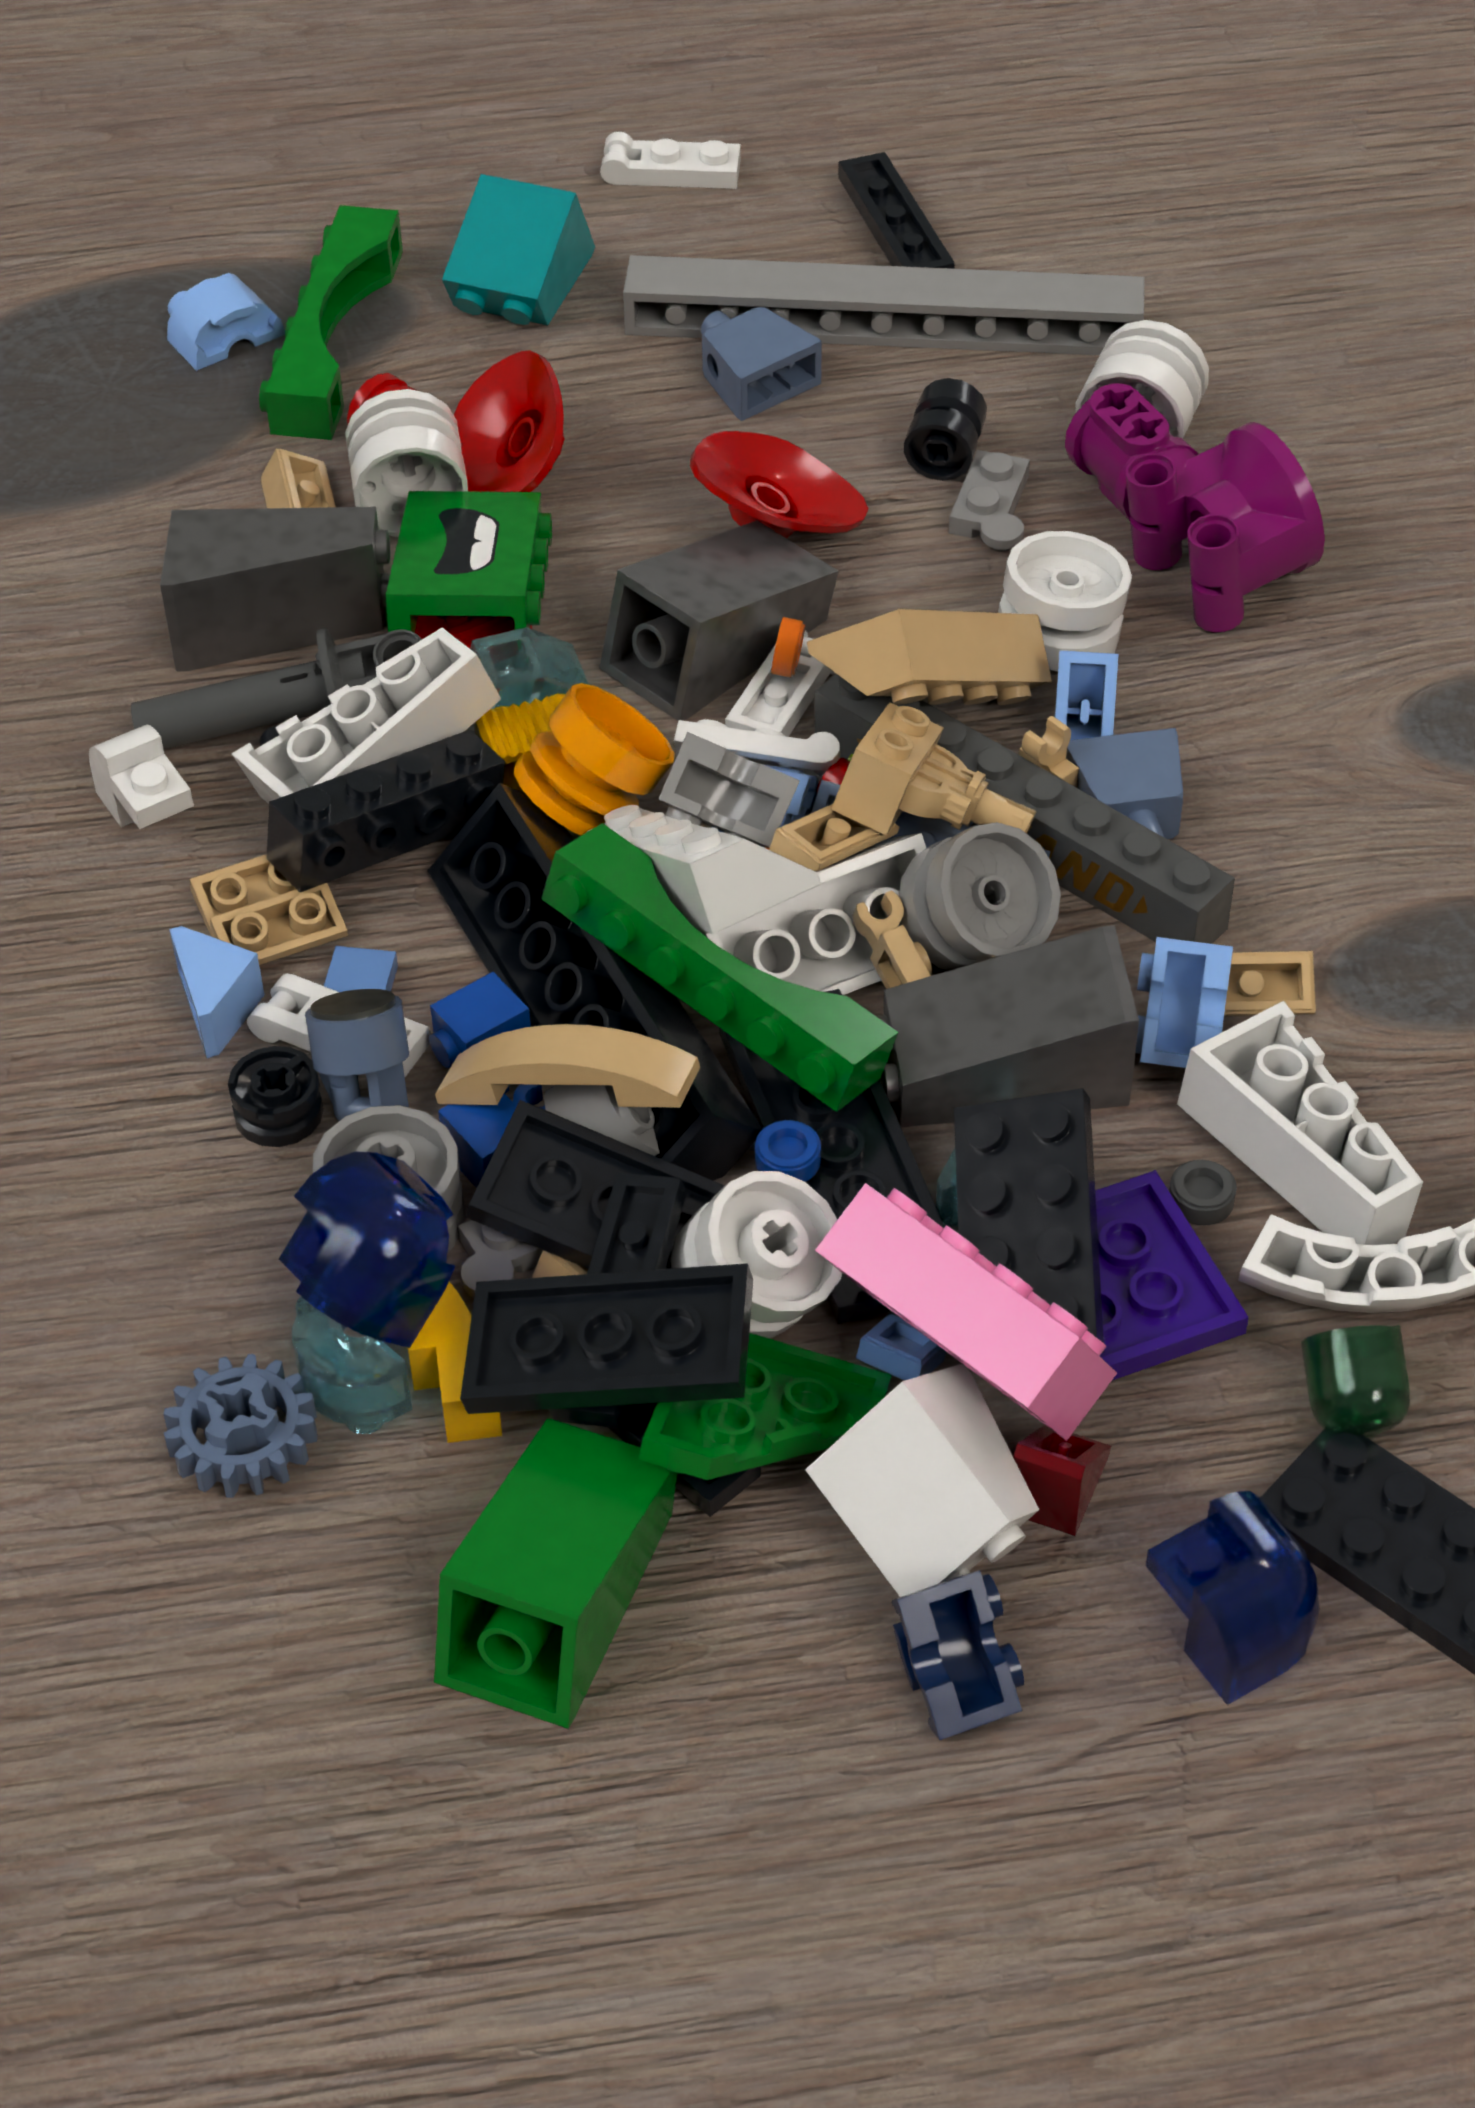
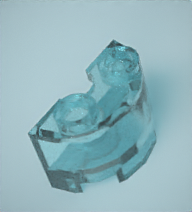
M314 1282L296 1302L295 1309L297 1315L291 1329L298 1373L303 1377L305 1393H312L315 1409L319 1413L335 1422L346 1424L347 1428L354 1433H373L379 1430L385 1422H390L412 1410L406 1362L374 1333L359 1338L344 1334L343 1331L348 1327L346 1309Z

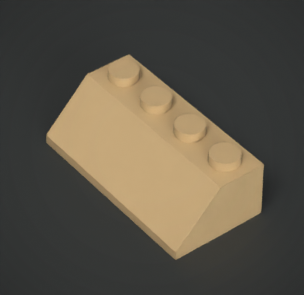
M897 609L807 641L809 654L866 696H891L892 702L895 705L912 703L928 698L930 705L944 704L961 698L964 705L979 704L997 699L998 705H1007L1030 699L1032 697L1030 689L1052 682L1038 614Z

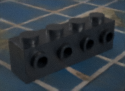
M468 730L269 801L266 859L301 893L459 833L499 783L503 784L505 761L472 730Z

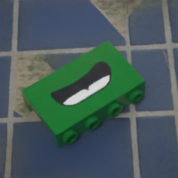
M409 491L386 591L388 632L403 629L415 633L418 615L510 616L515 621V644L528 645L530 625L540 626L541 598H544L545 572H548V546L552 544L551 513H542L541 492Z

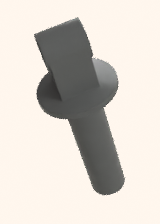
M327 628L317 630L318 652L315 655L316 661L131 703L134 729L144 725L152 726L161 736L163 749H168L282 723L295 715L298 718L312 716L332 704L328 695L347 684L349 687L364 685L377 677V666L422 639L412 631L400 629L375 637L335 645Z

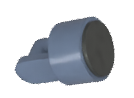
M357 989L331 994L315 1001L305 1012L313 1069L319 1073L330 1097L336 1119L340 1121L345 1116L370 1107L395 1105L409 1107L403 1061L409 1056V1047L401 998L387 990ZM366 1074L369 1097H361L358 1075Z

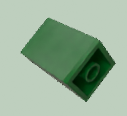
M547 1418L440 1573L434 1683L569 1729L673 1514L677 1473L671 1472L664 1467L638 1460L641 1447Z

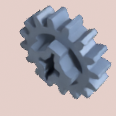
M248 1354L242 1367L233 1368L231 1362L225 1356L219 1358V1372L213 1375L199 1367L193 1371L196 1383L193 1389L186 1386H176L173 1392L177 1407L165 1408L163 1414L167 1427L164 1437L169 1457H175L179 1475L185 1478L195 1474L200 1491H208L218 1481L223 1483L227 1498H233L238 1491L239 1485L246 1483L250 1484L255 1495L263 1494V1479L272 1476L277 1481L285 1484L290 1480L286 1465L288 1462L306 1465L308 1462L306 1444L317 1442L318 1438L315 1423L317 1415L312 1393H305L303 1377L299 1373L285 1378L282 1361L276 1359L263 1370L258 1368L255 1354ZM277 1406L286 1414L285 1423L280 1422L278 1419L277 1410H275ZM198 1427L204 1431L205 1439L207 1440L204 1445L196 1438Z

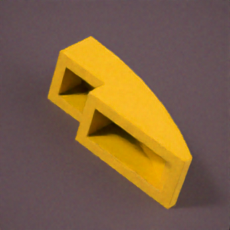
M410 1240L397 1242L407 1346L414 1391L440 1387L447 1443L503 1436L500 1412L468 1414L460 1399L472 1318L471 1313L458 1291L430 1258Z

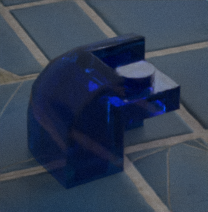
M355 1151L329 1161L310 1175L294 1195L308 1211L280 1255L279 1260L301 1281L296 1292L313 1307L359 1334L410 1348L443 1295L455 1268V1265L446 1263L449 1244L446 1220L454 1214L442 1196L405 1161L376 1152Z
M1238 1491L1210 1501L1207 1518L1148 1550L1146 1567L1189 1619L1184 1652L1227 1705L1285 1673L1306 1654L1320 1610L1317 1577L1304 1548L1260 1496L1251 1491Z

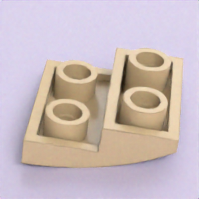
M267 854L190 879L192 895L211 937L257 953L259 965L348 936L347 927L328 884L324 883L300 893L266 859Z

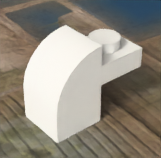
M141 726L89 749V762L96 793L120 827L134 822L139 829H142L194 807L191 789L164 754L161 736L152 726Z

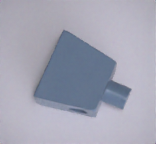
M756 307L732 319L722 311H714L703 321L701 334L704 376L740 421L746 420L821 384L822 341L769 309Z
M1176 728L1070 740L1066 759L1079 767L1078 789L1166 839H1173L1179 834L1183 804V785Z

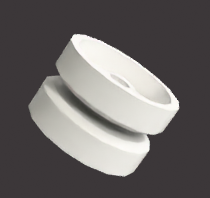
M1045 531L1025 537L1011 549L1003 581L1004 593L999 604L998 613L1038 614L1049 670L1058 671L1059 651L1114 654L1120 638L1124 618L1123 611L1132 580L1128 561L1113 546L1085 534L1072 531Z
M752 1171L730 1181L710 1202L704 1204L691 1216L676 1235L670 1259L671 1268L748 1263L753 1277L749 1332L771 1339L788 1330L804 1314L812 1311L825 1301L841 1280L842 1273L815 1251L836 1223L837 1218L828 1202L805 1181L780 1171Z

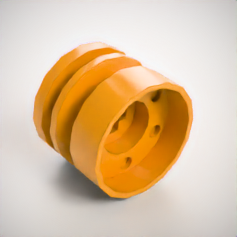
M579 683L571 686L550 715L549 726L552 732L545 731L534 737L530 751L524 752L516 762L514 775L521 789L535 805L565 828L582 836L588 830L606 823L604 816L607 813L628 805L639 806L636 794L646 795L654 790L674 763L675 753L668 740L658 728L634 707L616 695L597 686Z

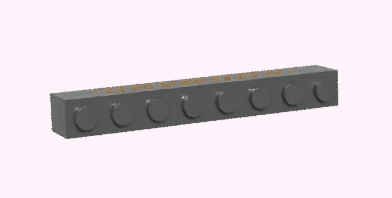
M835 674L815 690V733L828 732L833 734L839 741L841 758L847 759L851 754H854L856 747L889 702L893 703L892 697L866 696L838 674ZM920 700L897 705L899 707L909 706L925 713L931 722L944 727L937 745L953 753L964 763L967 769L975 773L980 771L986 774L985 781L989 783L987 789L1037 811L1027 834L1037 841L1043 849L1051 851L1049 859L1055 867L1059 886L1155 942L1157 937L1212 944L1228 929L1235 881L1233 876L925 701Z

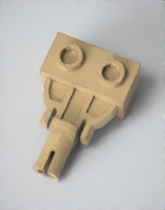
M890 702L856 747L831 810L884 835L888 834L903 811L919 817L943 819L951 823V826L960 830L962 825L968 827L971 822L977 825L998 822L1019 828L1026 834L1037 812L987 789L989 783L985 781L986 774L980 771L975 773L967 769L958 757L937 745L944 727L931 722L925 713L909 706L899 707Z

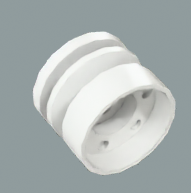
M1150 320L1127 323L1109 336L1076 401V412L1090 399L1094 391L1100 387L1113 383L1127 384L1135 388L1167 419L1170 434L1173 437L1183 439L1193 419V415L1201 402V398L1208 387L1209 366L1202 349L1187 333L1168 323Z
M411 389L386 391L365 401L352 414L345 435L355 507H376L379 530H388L389 536L399 537L409 491H468L457 420L447 404L429 393Z

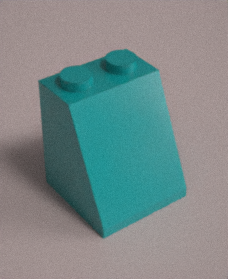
M481 174L442 277L443 284L453 306L472 315H480L482 312L503 316L507 320L520 325H527L533 322L548 326L589 262L595 249V244L577 194L575 192Z

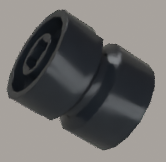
M945 378L933 381L923 390L914 412V419L910 424L904 441V455L908 464L917 473L929 479L945 481L956 479L969 468L987 415V405L983 395L973 385L959 379Z

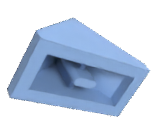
M1059 651L1055 718L1070 728V740L1113 735L1119 654Z
M183 926L171 928L169 931L177 970L206 1058L217 1056L265 995L258 955L253 951Z

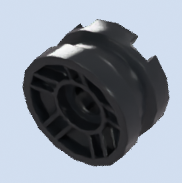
M270 1046L254 1050L242 1057L231 1070L228 1088L233 1104V1114L238 1131L247 1140L261 1146L283 1147L298 1143L308 1137L321 1123L324 1108L319 1090L318 1073L313 1069L312 1060L305 1053L291 1047Z

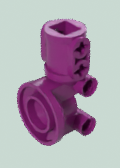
M1122 383L1108 384L1094 391L1090 399L1073 416L1065 438V449L1068 457L1086 474L1095 475L1098 478L1100 491L1130 521L1133 557L1136 563L1150 570H1163L1172 567L1181 559L1183 555L1182 540L1188 537L1194 620L1202 629L1210 632H1225L1234 629L1244 618V595L1287 573H1300L1320 561L1324 552L1325 535L1323 520L1314 491L1291 450L1266 426L1256 422L1246 423L1229 432L1223 443L1199 454L1182 438L1173 437L1170 434L1167 419L1135 388Z

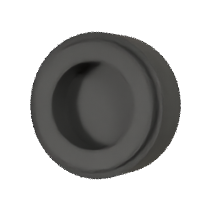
M1193 1160L1182 1164L1174 1171L1170 1181L1169 1192L1189 1223L1212 1225L1223 1221L1232 1212L1236 1195V1181L1227 1168L1216 1162Z

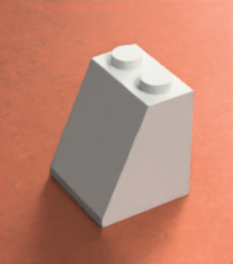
M964 1364L902 1381L805 1469L900 1597L971 1573L970 1570L985 1557L991 1563L999 1560L1025 1539L1026 1535L1020 1529V1526L1039 1511L972 1374Z

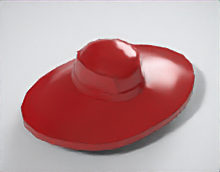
M531 350L520 351L491 366L473 382L459 401L454 413L458 424L468 491L532 492L551 471L561 453L565 440L563 433V401L558 380L547 359Z
M742 431L717 432L702 439L691 454L690 468L694 477L711 493L729 504L728 508L732 519L739 526L759 521L787 539L796 530L817 533L848 532L860 526L868 512V506L864 497L847 480L802 448L781 438Z

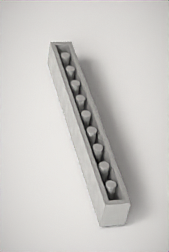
M630 255L623 290L625 335L702 338V323L714 311H722L732 319L753 308L765 307L816 336L822 343L1100 355L1109 336L1127 323L1144 320L1145 277Z

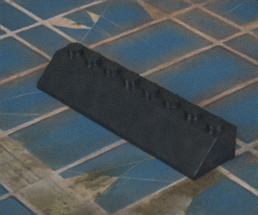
M499 783L427 870L489 973L494 971L529 1008L531 1027L574 1024L614 1028L663 1041L698 1057L700 1069L681 1107H651L655 1119L653 1128L660 1152L655 1156L713 1181L724 1177L753 1145L763 1128L678 998L542 900L555 851L574 840L564 826L543 812L531 801L526 793Z

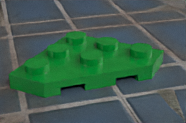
M749 1332L745 1397L657 1403L643 1436L638 1460L664 1467L674 1473L710 1480L828 1449L887 1395L892 1375Z

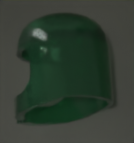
M1400 1325L1339 1328L1309 1336L1301 1341L1309 1401L1313 1416L1323 1429L1335 1434L1346 1432L1370 1437L1390 1431L1404 1420L1410 1407V1388Z

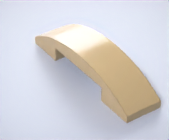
M541 1025L516 1029L489 1037L460 1053L437 1089L435 1096L438 1104L498 1105L509 1084L612 1085L618 1107L680 1108L700 1069L698 1057L663 1041L633 1032L592 1025Z

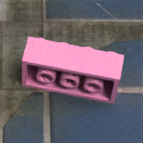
M865 1183L815 1251L859 1288L1067 1441L1117 1374L1100 1357L1107 1346L1087 1331L1088 1327L1054 1302L1052 1305L1048 1304L1033 1292V1288L1002 1264L999 1263L995 1266L979 1253L980 1250L949 1226L941 1227L926 1215L927 1212L902 1192L893 1188L886 1198Z

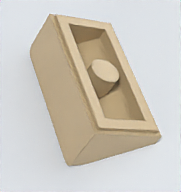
M275 449L261 476L267 508L336 507L324 461L283 449Z
M831 804L777 828L769 850L808 869L820 871L896 835L900 827L894 823L888 834L884 835L831 810L833 805Z
M1313 951L1232 953L1224 1016L1257 1015L1282 1001L1287 1004L1294 1015L1316 1013Z

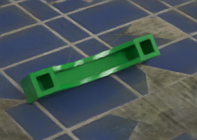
M340 205L332 225L325 226L320 255H314L312 258L308 285H302L300 288L297 312L295 316H289L286 323L284 344L282 348H276L273 355L272 374L269 380L262 381L260 387V410L267 412L271 435L324 440L333 439L344 410V400L339 364L327 350L328 340L338 322L354 305L372 292L392 282L403 254L399 210Z
M605 824L598 825L555 851L542 896L543 901L834 1111H839L881 1078L899 1033L848 996L816 991L781 980L744 963L718 947L696 929L671 902L657 878L651 857Z

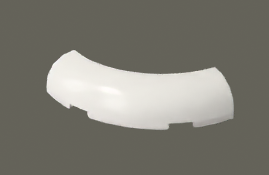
M1271 1214L1241 1268L1238 1281L1277 1297L1304 1305L1337 1311L1385 1313L1412 1311L1444 1305L1475 1295V1219L1455 1229L1447 1226L1428 1233L1401 1238L1397 1244L1365 1245L1356 1244L1355 1238L1322 1233L1293 1224Z

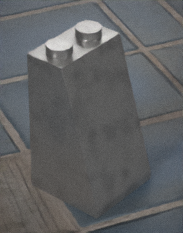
M376 507L172 510L160 588L176 671H191L317 644V630L324 628L329 630L333 640L383 630L386 591L390 573H384L383 564H389L390 538L388 530H379Z
M759 521L745 524L618 569L599 668L676 720H686L760 668L776 644L783 617L803 621L807 633L826 621L838 570Z
M1115 925L1098 927L884 990V1016L876 1017L899 1033L888 1058L889 1064H886L882 1073V1084L889 1102L897 1103L901 1127L953 1123L954 1108L1080 1088H1083L1090 1097L1091 1109L1129 1106L1139 1018Z

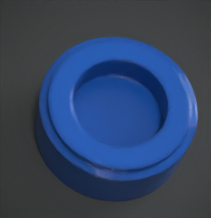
M793 1120L778 1121L766 1126L758 1134L755 1141L756 1168L758 1171H780L802 1181H808L817 1173L821 1164V1142L818 1134L810 1126Z

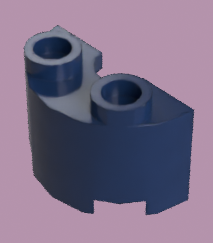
M980 1570L973 1571L892 1600V1605L901 1620L900 1623L894 1624L893 1628L909 1683L913 1691L922 1690L930 1716L928 1718V1725L939 1740L1022 1711L1016 1688L1024 1685V1675L1017 1654L1011 1644L1006 1643L999 1646L993 1629V1620L1003 1616V1605L996 1584L989 1574L982 1575Z

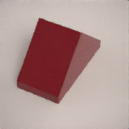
M1046 1425L1018 1442L1013 1458L1039 1508V1511L1028 1520L1076 1536L1112 1446L1074 1433L1066 1441Z

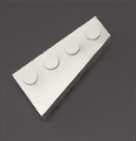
M440 628L377 666V677L364 685L349 687L347 684L328 695L332 703L302 722H300L297 715L275 727L279 733L277 737L255 750L251 743H248L231 754L259 796L269 804V801L460 734L497 704L501 697L477 654L444 628Z
M1284 1001L1190 1049L1177 1105L1323 1233L1355 1238L1356 1244L1365 1245L1394 1244L1401 1238L1406 1237L1423 1184L1422 1179L1378 1123H1368L1356 1108L1359 1097L1346 1081L1340 1083L1335 1081L1322 1064L1325 1056L1324 1052L1312 1037L1302 1038L1293 1026L1295 1015Z

